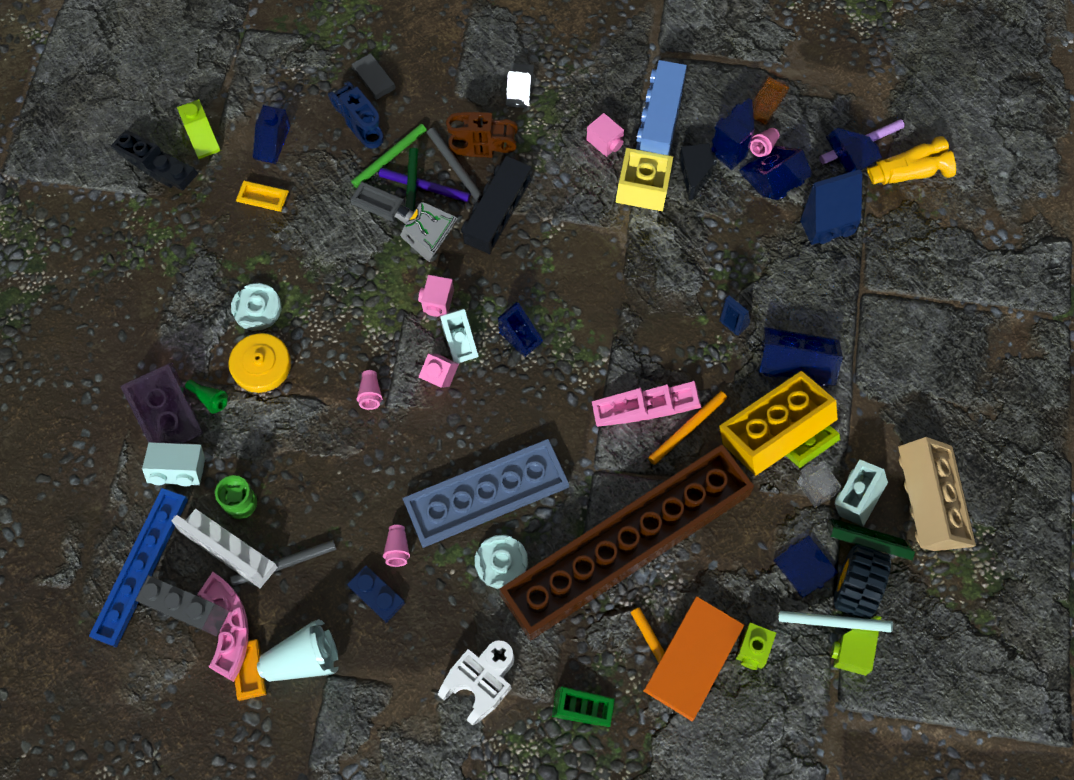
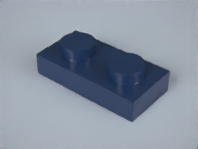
M367 566L347 584L385 623L405 604L404 600Z

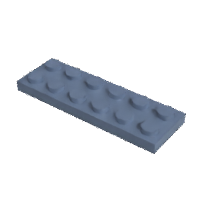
M549 439L406 496L403 498V501L422 548L567 489L569 488V483Z

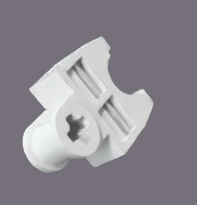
M494 641L479 658L467 649L450 669L441 685L438 696L443 700H446L453 692L456 694L463 689L470 690L475 694V702L472 706L474 710L467 718L471 725L477 724L490 714L512 689L511 685L503 679L514 664V654L511 646L504 641ZM504 651L506 660L504 662L502 660L495 662L494 654L496 652L502 654Z

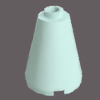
M319 619L312 621L263 653L257 663L259 675L271 682L336 673L338 667H334V661L338 660V653L332 634L329 630L324 631L320 626L325 623Z

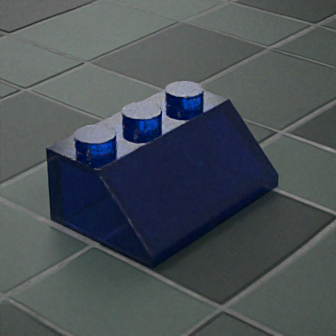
M764 327L759 372L768 377H778L779 375L790 379L800 371H803L820 386L837 384L843 359L839 339Z

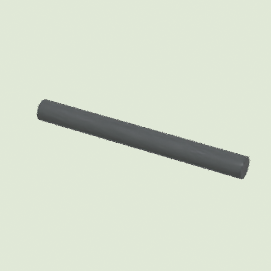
M430 128L427 134L473 198L476 201H480L483 197L482 192L436 129Z
M334 540L272 561L278 567L274 572L337 550ZM240 574L230 576L233 586L248 582Z

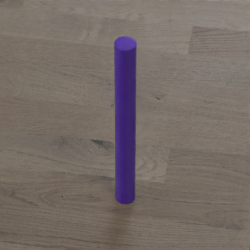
M380 168L379 177L407 185V175ZM417 178L416 188L467 203L470 200L471 193Z

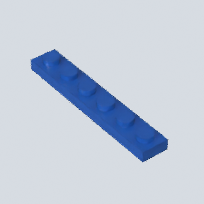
M161 488L89 637L117 648L139 603L135 600L148 575L152 576L175 528L171 520L176 515L181 516L188 501L186 496Z

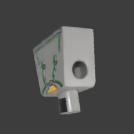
M421 202L414 212L402 204L394 216L405 223L400 236L429 262L457 220L455 216L424 202Z

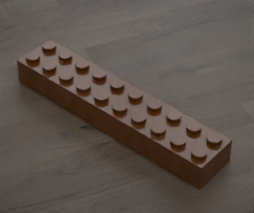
M721 444L499 588L500 596L528 639L532 641L749 497L754 485L723 444Z

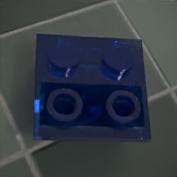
M750 98L742 104L738 103L731 111V114L726 119L724 117L721 118L715 126L716 132L712 140L711 152H715L716 158L731 170L742 162L749 153L754 133L753 103Z

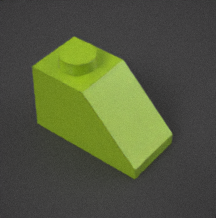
M198 99L177 107L198 159L220 152L200 100Z
M876 615L871 619L881 620V617ZM852 629L844 634L838 642L834 641L831 649V658H834L833 667L865 676L869 674L873 669L879 631Z

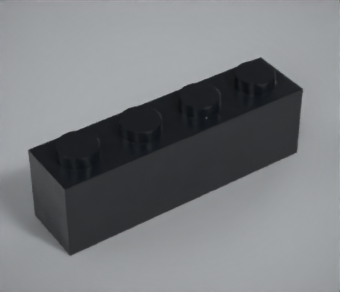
M508 156L505 157L502 164L499 163L496 166L493 180L487 182L482 199L476 201L470 220H465L462 226L461 233H463L464 244L488 254L492 252L532 181V166Z

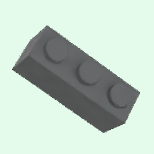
M149 575L135 600L216 637L229 613L228 610L213 602Z

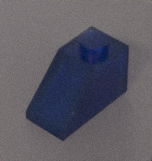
M266 105L262 106L255 124L253 159L273 164L277 163L291 126L285 109Z
M841 128L835 129L826 136L847 173L859 169L863 170L882 158L878 145L869 136Z

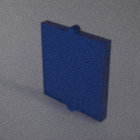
M809 535L797 544L789 545L787 551L773 560L802 599L817 588L822 589L824 583L838 574V571Z

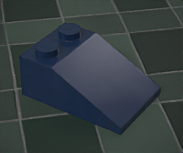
M861 170L852 171L813 184L800 220L811 245L817 243L825 244L833 238L840 236L848 237L856 232L861 221L862 211Z

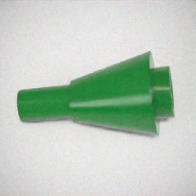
M191 379L186 382L185 388L195 393L210 413H218L226 407L228 395L225 391L201 386Z

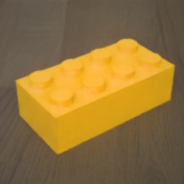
M800 371L721 424L719 427L723 445L757 476L838 420L836 399L803 371Z

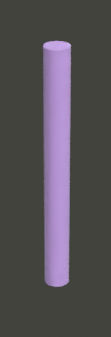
M899 119L827 152L819 157L820 162L824 165L904 128V122Z

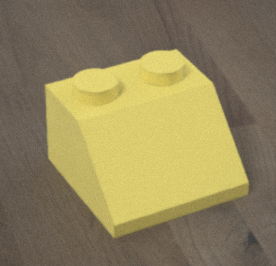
M626 148L616 203L663 211L673 156Z

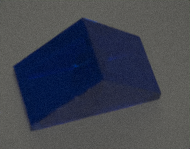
M518 302L514 303L498 317L499 333L524 357L543 342V339Z

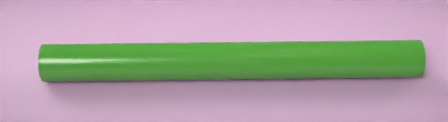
M423 124L418 125L351 180V183L358 188L361 182L367 181L380 168L384 167L427 131Z

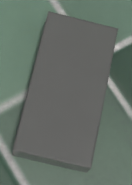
M371 53L351 64L352 69L376 100L395 90V84Z
M364 182L360 183L350 200L352 205L394 222L396 218L394 216L400 206L404 205V199Z

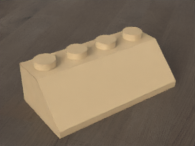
M928 437L898 446L900 453L899 463L905 476L904 487L909 494L911 503L910 513L915 521L917 530L915 537L920 548L940 551L976 546L953 447Z

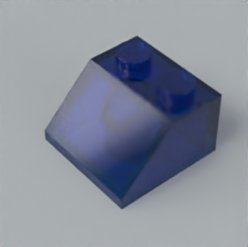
M774 146L769 155L757 157L739 170L741 175L762 197L774 200L784 198L788 191L794 187L801 186L807 178L813 175L802 149Z

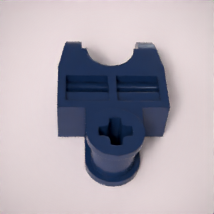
M347 81L344 83L345 86L339 90L329 92L328 97L332 105L345 118L346 125L359 141L370 149L381 146L384 137L378 126L380 123L379 114L360 89ZM370 134H377L379 136V139L375 142L366 140Z

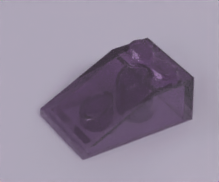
M173 363L120 386L148 442L182 444L203 434L187 392Z

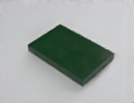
M833 518L828 520L827 530L830 537L913 561L915 550L907 539Z

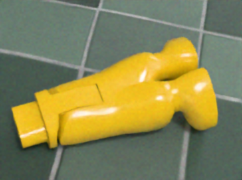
M938 136L932 140L931 144L923 143L904 153L877 161L875 166L867 168V173L873 185L881 182L883 185H886L888 183L929 178L934 176L939 169L944 177L950 178L956 175V162L953 152H948V141L943 136Z

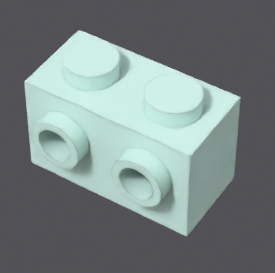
M148 442L142 467L147 483L154 485L178 484L180 486L200 485L205 463L202 445Z
M862 460L858 461L856 467L850 472L843 490L839 492L835 500V506L840 517L864 527L888 483L884 469Z

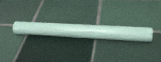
M789 611L779 612V622L892 632L893 621Z

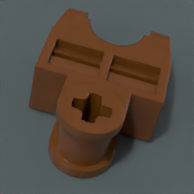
M460 112L454 113L447 118V131L452 134L448 143L450 150L454 154L493 158V151L510 153L516 150L515 134L518 131V125L514 121L506 119L493 120L492 113ZM454 121L464 123L461 128H453L450 125ZM456 140L466 142L462 147H455L453 145V142Z

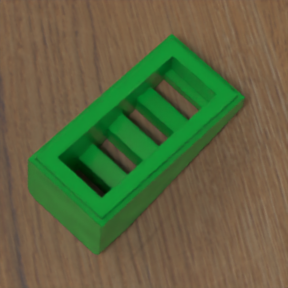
M561 686L555 693L552 717L610 727L615 698ZM568 697V708L564 710L565 698ZM576 699L581 700L579 713L575 712ZM588 701L592 702L590 716L586 715ZM599 703H603L601 718L597 717Z

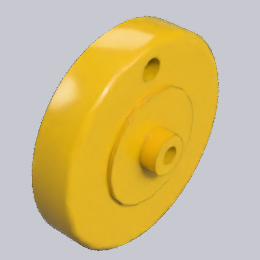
M257 333L243 338L234 346L229 356L228 365L233 379L241 388L254 393H263L277 388L285 381L291 369V357L286 345L279 338L271 334Z

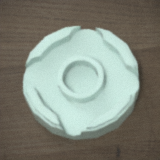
M262 283L249 284L244 286L245 289L240 292L238 291L234 295L231 302V312L236 322L244 329L252 331L264 330L277 321L282 311L281 300L269 285Z
M495 535L486 539L475 555V569L479 578L486 585L496 589L501 588L526 572L528 568V558L524 546L508 535Z

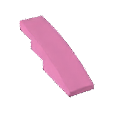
M695 381L670 388L668 385L642 391L639 388L592 401L597 427L649 420L702 408Z

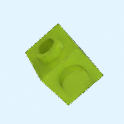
M749 623L736 659L742 661L741 665L752 670L762 669L767 663L776 632Z

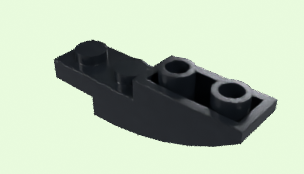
M125 130L111 145L114 151L131 164L169 188L174 186L183 191L198 175L194 167L162 152L158 145L128 130Z

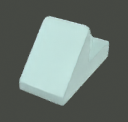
M465 309L441 315L443 333L447 339L453 361L460 363L479 357Z

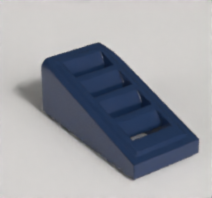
M729 295L725 299L720 322L736 336H739L750 324L749 311Z

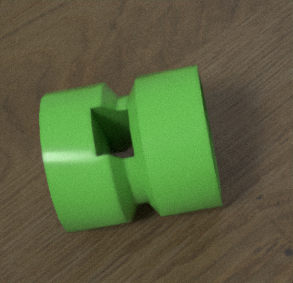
M235 475L227 476L216 486V500L228 516L234 519H243L253 514L258 501L256 494L244 478Z

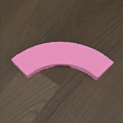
M212 572L197 595L228 610L229 613L220 629L217 649L209 668L234 682L242 667L247 651L248 621L244 606L237 593L224 579Z

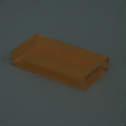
M769 77L747 109L746 115L767 125L788 93L789 87Z

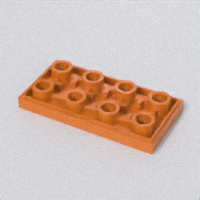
M696 596L643 691L690 721H693L741 633L744 624Z

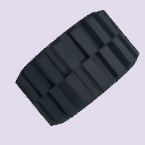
M855 544L846 557L834 594V608L859 618L870 619L877 611L886 589L891 569L890 555Z

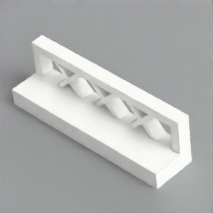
M197 509L186 520L178 515L171 520L181 534L258 588H261L278 568L274 562Z

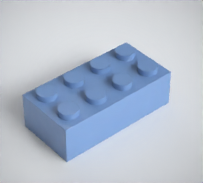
M659 60L657 70L652 69L651 84L647 90L646 106L642 112L641 128L639 127L636 150L669 156L687 65Z

